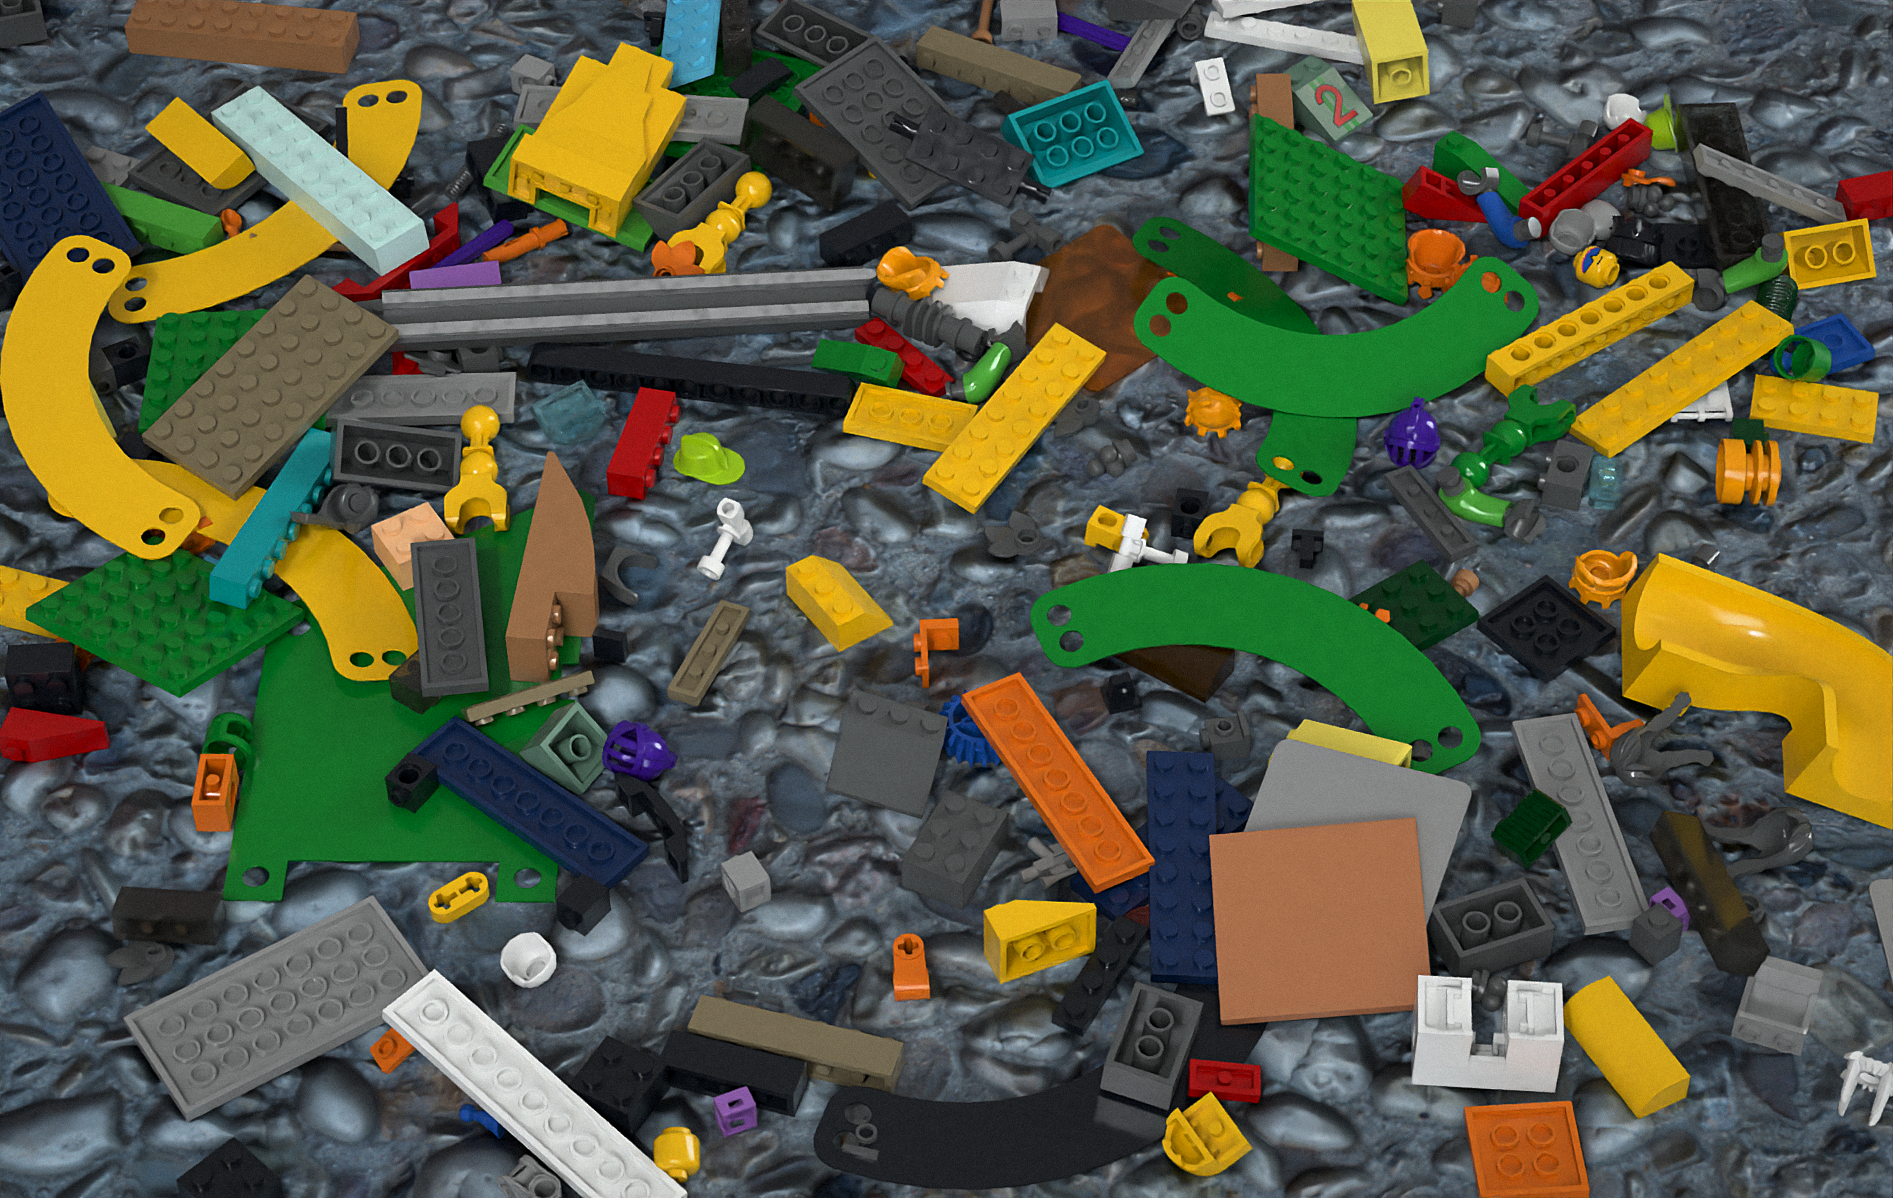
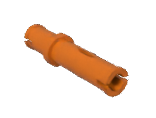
M558 218L540 228L536 226L530 228L529 233L489 251L482 252L483 262L498 260V264L501 265L536 248L538 250L544 249L546 244L567 236V227L564 221Z

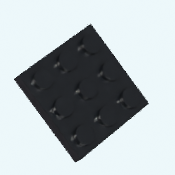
M1548 575L1543 576L1496 607L1477 622V629L1545 684L1615 638L1616 632L1615 627Z

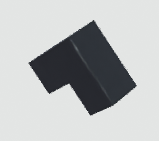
M11 262L0 267V312L15 305L18 296L24 288L20 270Z

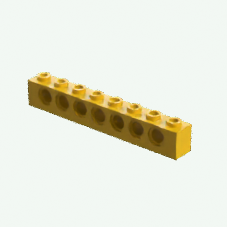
M1672 261L1660 267H1655L1639 278L1632 279L1627 284L1609 291L1604 296L1586 303L1581 308L1561 316L1554 322L1541 326L1525 337L1518 338L1513 343L1493 351L1487 356L1485 379L1508 398L1519 386L1523 384L1533 386L1690 304L1695 280Z

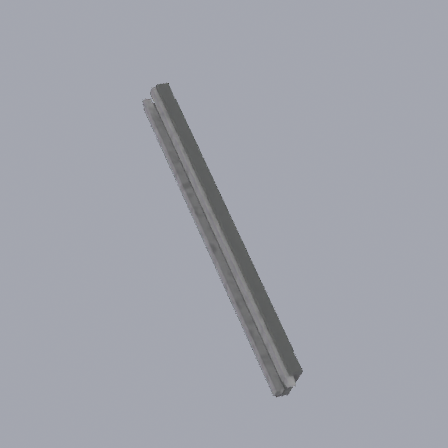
M863 266L382 290L383 320L397 328L400 335L385 353L458 349L461 347L483 348L491 347V345L496 347L535 345L539 342L559 344L859 328L869 322V303L866 300L865 284L873 283L876 280L877 273L873 270L864 269Z

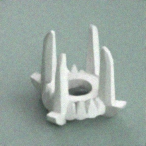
M1860 1051L1846 1053L1844 1058L1848 1059L1847 1068L1840 1075L1844 1083L1838 1105V1113L1840 1116L1844 1115L1857 1083L1862 1084L1863 1090L1866 1087L1869 1088V1092H1872L1874 1089L1877 1090L1868 1123L1869 1126H1874L1879 1121L1889 1096L1893 1097V1063L1885 1064L1873 1058L1865 1057L1863 1052Z

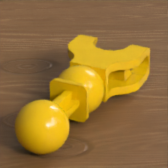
M751 171L743 174L736 183V199L731 204L720 201L717 204L718 209L707 216L705 223L701 222L694 229L675 233L667 244L672 249L680 242L693 241L696 248L694 264H699L705 270L704 274L726 273L725 254L728 252V244L734 242L740 232L745 230L744 214L750 208H761L769 202L773 192L771 181L761 172Z
M475 405L464 412L460 421L462 434L470 441V447L462 448L463 459L460 464V482L444 497L445 523L452 535L463 534L466 522L477 516H485L493 520L495 531H508L510 529L511 510L507 504V492L501 485L495 483L499 469L493 447L489 445V442L499 432L500 420L492 408L485 405Z
M1275 457L1272 459L1273 464L1279 469L1292 470L1294 468L1292 462L1286 458ZM1265 473L1266 479L1262 484L1253 481L1249 482L1247 485L1248 490L1238 497L1236 504L1232 503L1227 510L1214 513L1202 521L1193 537L1195 555L1211 558L1219 550L1234 548L1236 549L1239 561L1238 566L1254 568L1265 554L1263 541L1261 540L1264 533L1263 526L1269 523L1274 513L1279 510L1277 493L1280 489H1289L1291 487L1271 478Z

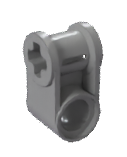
M523 1155L519 1159V1164L507 1175L502 1174L496 1179L499 1189L507 1198H563L560 1180L528 1155Z

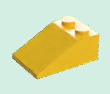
M1014 900L1005 904H997L990 909L984 910V956L999 983L1003 984L1093 953L1096 946L1097 908L1094 903Z

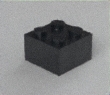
M60 642L8 645L4 675L13 707L66 716L82 715L85 682L75 644Z
M607 1035L569 1083L568 1087L624 1137L632 1140L670 1090L668 1065Z
M232 1137L176 1179L181 1198H284L280 1178L235 1137Z

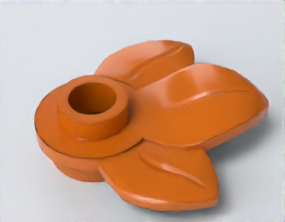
M1629 168L1628 173L1621 174V178H1624L1622 185L1627 187L1631 185L1637 186L1639 183L1645 185L1657 183L1675 187V180L1673 178L1645 177L1646 171Z
M659 240L651 254V261L655 268L652 277L666 276L667 273H670L671 276L704 274L705 270L694 265L696 248L693 241L680 242L671 249L667 243Z

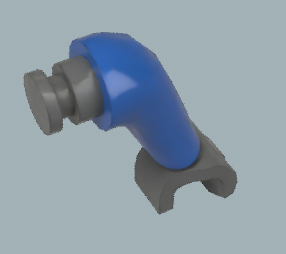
M1481 168V180L1471 170H1464L1457 176L1459 189L1466 195L1478 196L1476 201L1496 238L1503 245L1513 249L1522 248L1528 244L1531 238H1538L1541 235V225L1537 218L1522 219L1519 216H1514L1496 192L1499 185L1498 168Z

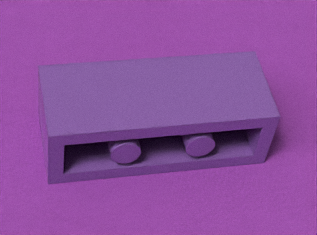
M498 260L409 271L411 289L502 284Z

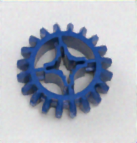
M952 695L950 702H944L942 711H939V715L948 717L942 749L946 750L948 758L956 756L958 764L968 761L971 768L975 763H981L984 769L987 763L990 762L998 766L1000 762L999 756L961 704L962 697Z

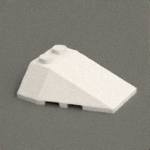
M1015 261L941 266L950 275L947 279L940 277L944 282L943 287L939 289L935 286L931 290L930 296L933 303L936 300L941 301L943 308L946 305L953 306V317L960 320L964 317L972 320V325L987 332L988 329L995 328L997 335L1008 331L1012 324L1018 320V323L1023 326L1026 333V313L1034 293H1042L1049 276V269ZM988 336L986 345L991 347L992 345Z

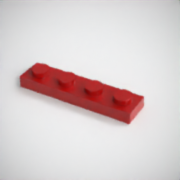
M879 317L855 329V339L859 343L898 353L905 364L901 377L921 394L940 398L946 394L945 383L947 381H952L955 384V379Z

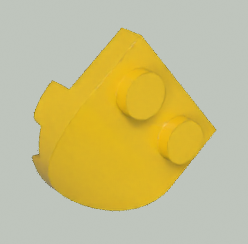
M1211 1091L1183 1113L1176 1108L1166 1120L1167 1129L1165 1139H1162L1163 1148L1167 1156L1178 1167L1191 1174L1212 1176L1221 1173L1253 1149Z

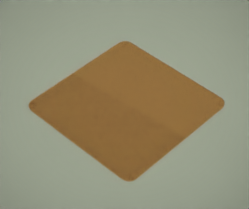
M1099 225L1062 247L1059 252L1051 254L1034 264L1049 269V276L1042 293H1034L1026 313V343L1034 348L1052 326L1058 323L1107 352L1105 361L1083 385L1086 390L1101 392L1158 357L1143 346L1136 337L1133 319L1137 309L1154 286L1162 279L1173 276L1167 273L1169 270L1139 254L1133 247L1130 239L1110 225ZM1171 293L1167 296L1166 306L1172 313L1182 314L1187 308V302L1178 293ZM1156 315L1150 319V329L1156 336L1164 337L1169 334L1170 323L1164 316Z

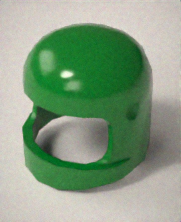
M1790 335L1783 339L1776 347L1773 355L1774 366L1779 374L1786 379L1807 383L1823 379L1830 371L1832 365V355L1824 343L1800 335ZM1801 341L1791 357V370L1795 376L1793 377L1785 371L1782 364V356L1789 343Z
M224 712L216 715L208 724L202 754H229L230 747L237 748L233 753L237 771L246 769L250 765L252 757L250 745L253 743L255 733L251 722L239 713Z

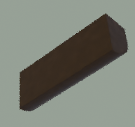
M1168 645L1137 649L1112 655V657L1206 703L1233 673L1235 650L1204 645Z

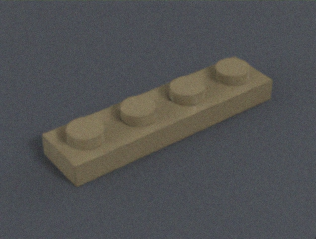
M724 600L719 601L668 686V698L698 707L750 619V608Z
M583 670L462 708L461 711L464 721H474L475 726L494 721L493 715L505 711L506 716H511L526 711L524 705L535 701L538 706H543L557 701L555 695L568 692L569 697L587 692L586 685L595 682L591 670Z

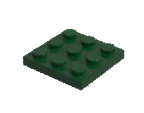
M1423 559L1348 599V601L1357 606L1361 603L1368 604L1369 608L1367 611L1375 615L1379 608L1388 610L1390 622L1387 625L1402 634L1420 652L1479 620L1478 610Z

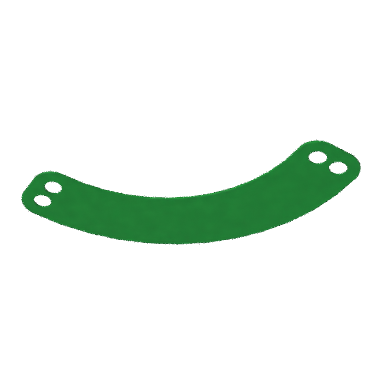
M1153 217L1147 220L1134 234L1132 244L1139 254L1173 272L1180 278L1188 280L1211 298L1237 313L1281 329L1322 335L1318 327L1298 304L1270 278L1236 253L1190 226L1168 217ZM1161 228L1173 229L1180 235V238L1168 239L1162 236L1159 230ZM1153 240L1160 241L1169 250L1157 252L1148 246V242ZM1234 292L1243 299L1234 302L1227 295ZM1273 410L1272 423L1267 437L1257 451L1256 463L1266 475L1301 493L1314 497L1330 496L1335 493L1349 469L1356 443L1357 419L1322 418L1288 414ZM1275 457L1286 458L1292 462L1294 468L1292 470L1279 469L1273 464L1272 459ZM1303 471L1314 472L1320 476L1322 482L1320 484L1307 483L1301 478L1300 473Z
M1485 256L1475 260L1448 291L1417 314L1395 324L1372 331L1345 335H1316L1266 325L1241 315L1219 303L1186 279L1167 277L1154 286L1134 315L1133 327L1136 337L1143 346L1178 371L1215 391L1248 404L1282 413L1322 418H1359L1397 412L1410 408V404L1415 396L1425 398L1426 403L1459 388L1486 370L1488 355L1520 338L1538 314L1539 299L1533 286L1505 262L1495 257ZM1492 272L1499 277L1501 287L1498 292L1490 293L1483 288L1481 278L1484 273ZM1515 291L1522 296L1524 306L1521 311L1513 312L1506 307L1504 297L1507 292ZM1178 293L1185 298L1187 308L1184 313L1174 314L1169 311L1166 306V299L1169 294ZM1161 315L1169 321L1170 332L1168 335L1159 337L1151 331L1149 323L1153 316Z
M1168 563L1134 567L1085 578L1049 591L1040 596L1031 609V625L1047 658L1059 667L1078 668L1112 655L1150 647L1204 645L1229 648L1265 657L1286 665L1315 680L1339 697L1362 719L1377 737L1408 745L1417 740L1428 742L1433 750L1431 757L1423 762L1411 759L1410 769L1437 775L1471 759L1480 746V729L1456 690L1435 665L1402 634L1354 603L1330 591L1292 577L1254 568L1213 563ZM1055 606H1065L1070 610L1071 618L1065 625H1052L1047 619L1050 609ZM1074 631L1082 635L1084 642L1079 650L1067 652L1061 648L1060 639L1067 632ZM1454 727L1461 731L1463 740L1458 747L1449 749L1439 743L1438 735L1444 728Z

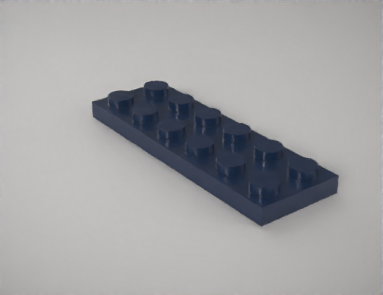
M1215 773L1217 834L1243 832L1254 802ZM1146 822L1134 832L1148 850ZM1148 872L1096 894L1081 873L1070 879V889L1088 903H1094L1097 910L1111 922H1114L1118 914L1129 919L1149 904Z

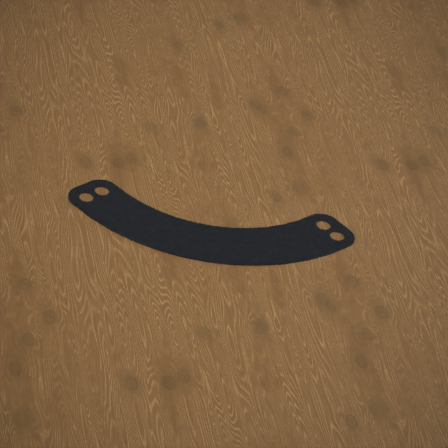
M1178 983L1174 994L1203 1002L1204 1004L1199 1027L1169 1110L1101 1089L1104 1064L1066 1084L1031 1095L996 1101L968 1103L929 1101L902 1097L863 1086H851L839 1090L830 1098L814 1134V1150L818 1158L833 1169L882 1182L922 1188L982 1190L1022 1187L1068 1178L1111 1164L1164 1137L1167 1129L1166 1120L1176 1108L1183 1113L1201 1099L1187 1097L1189 1060L1198 1059L1244 1064L1262 1037L1268 1022L1222 1026L1219 990L1207 989L1203 984ZM852 1104H864L871 1111L872 1116L866 1123L873 1124L876 1127L877 1139L871 1144L860 1142L859 1146L878 1150L879 1156L877 1160L853 1153H842L833 1146V1138L838 1133L851 1132L856 1135V1128L859 1125L849 1122L845 1117V1110ZM863 1129L859 1134L863 1138H869L873 1135V1132L870 1129Z

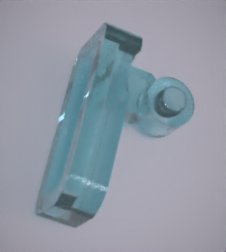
M1595 456L1593 458L1588 505L1590 507L1617 510L1620 507L1623 462L1619 458L1612 457L1608 459L1606 456Z

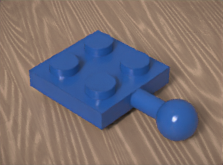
M1842 313L1794 329V335L1819 340L1829 348L1832 355V365L1827 375L1874 359L1876 350ZM1793 341L1792 343L1797 347L1801 341ZM1784 351L1782 364L1788 373L1791 370L1793 352L1788 353ZM1773 353L1769 358V367L1772 372L1781 375L1774 366Z

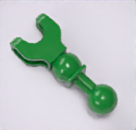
M1523 384L1509 395V410L1504 414V420L1495 423L1490 431L1483 433L1484 448L1478 453L1471 451L1460 453L1452 460L1450 466L1456 467L1460 476L1469 479L1471 484L1478 490L1487 482L1489 466L1493 462L1497 461L1508 465L1511 463V458L1520 455L1526 446L1531 447L1537 442L1552 441L1562 437L1576 421V405L1564 399H1560L1550 405H1539L1538 388Z

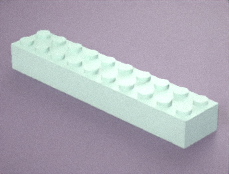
M259 85L211 112L215 128L245 152L259 174L303 209L380 276H384L430 248L425 224L422 219Z

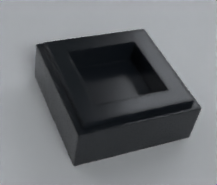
M596 627L592 634L594 657L625 663L629 656L627 633Z

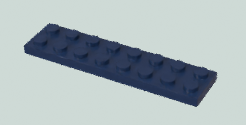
M456 715L410 752L436 765L438 782L577 878L583 873L610 890L650 855L647 844Z
M1147 750V846L1149 853L1155 860V864L1150 866L1148 871L1150 982L1218 985L1209 835L1217 834L1214 753Z

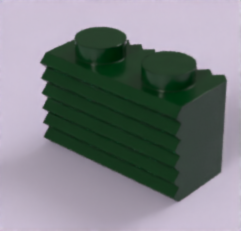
M1535 788L1532 793L1524 796L1519 801L1514 812H1510L1509 817L1497 823L1494 831L1491 833V837L1501 854H1504L1520 867L1527 870L1570 826L1572 820L1563 805Z

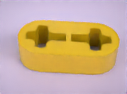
M468 872L433 892L428 899V907L432 919L441 924L450 923L485 903L490 894L487 878L479 872ZM473 886L475 889L479 888V891L474 892L473 890H468V887ZM444 903L446 906L450 905V908L445 910L444 907H439L438 905Z

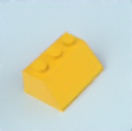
M1868 218L1776 233L1783 237V248L1789 254L1788 264L1781 274L1791 277L1797 283L1798 290L1877 277Z
M812 554L785 568L787 595L838 652L893 626L891 618L840 563Z

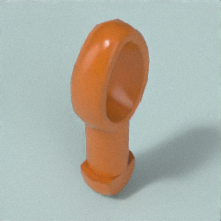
M232 209L224 210L220 216L222 228L228 233L230 239L240 234L242 219L236 211Z

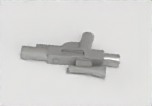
M1033 837L1027 846L1041 859L1033 862L1032 866L1018 871V876L1022 884L1038 878L1041 886L1046 890L1059 880L1077 873V869L1060 843L1046 846L1039 838Z

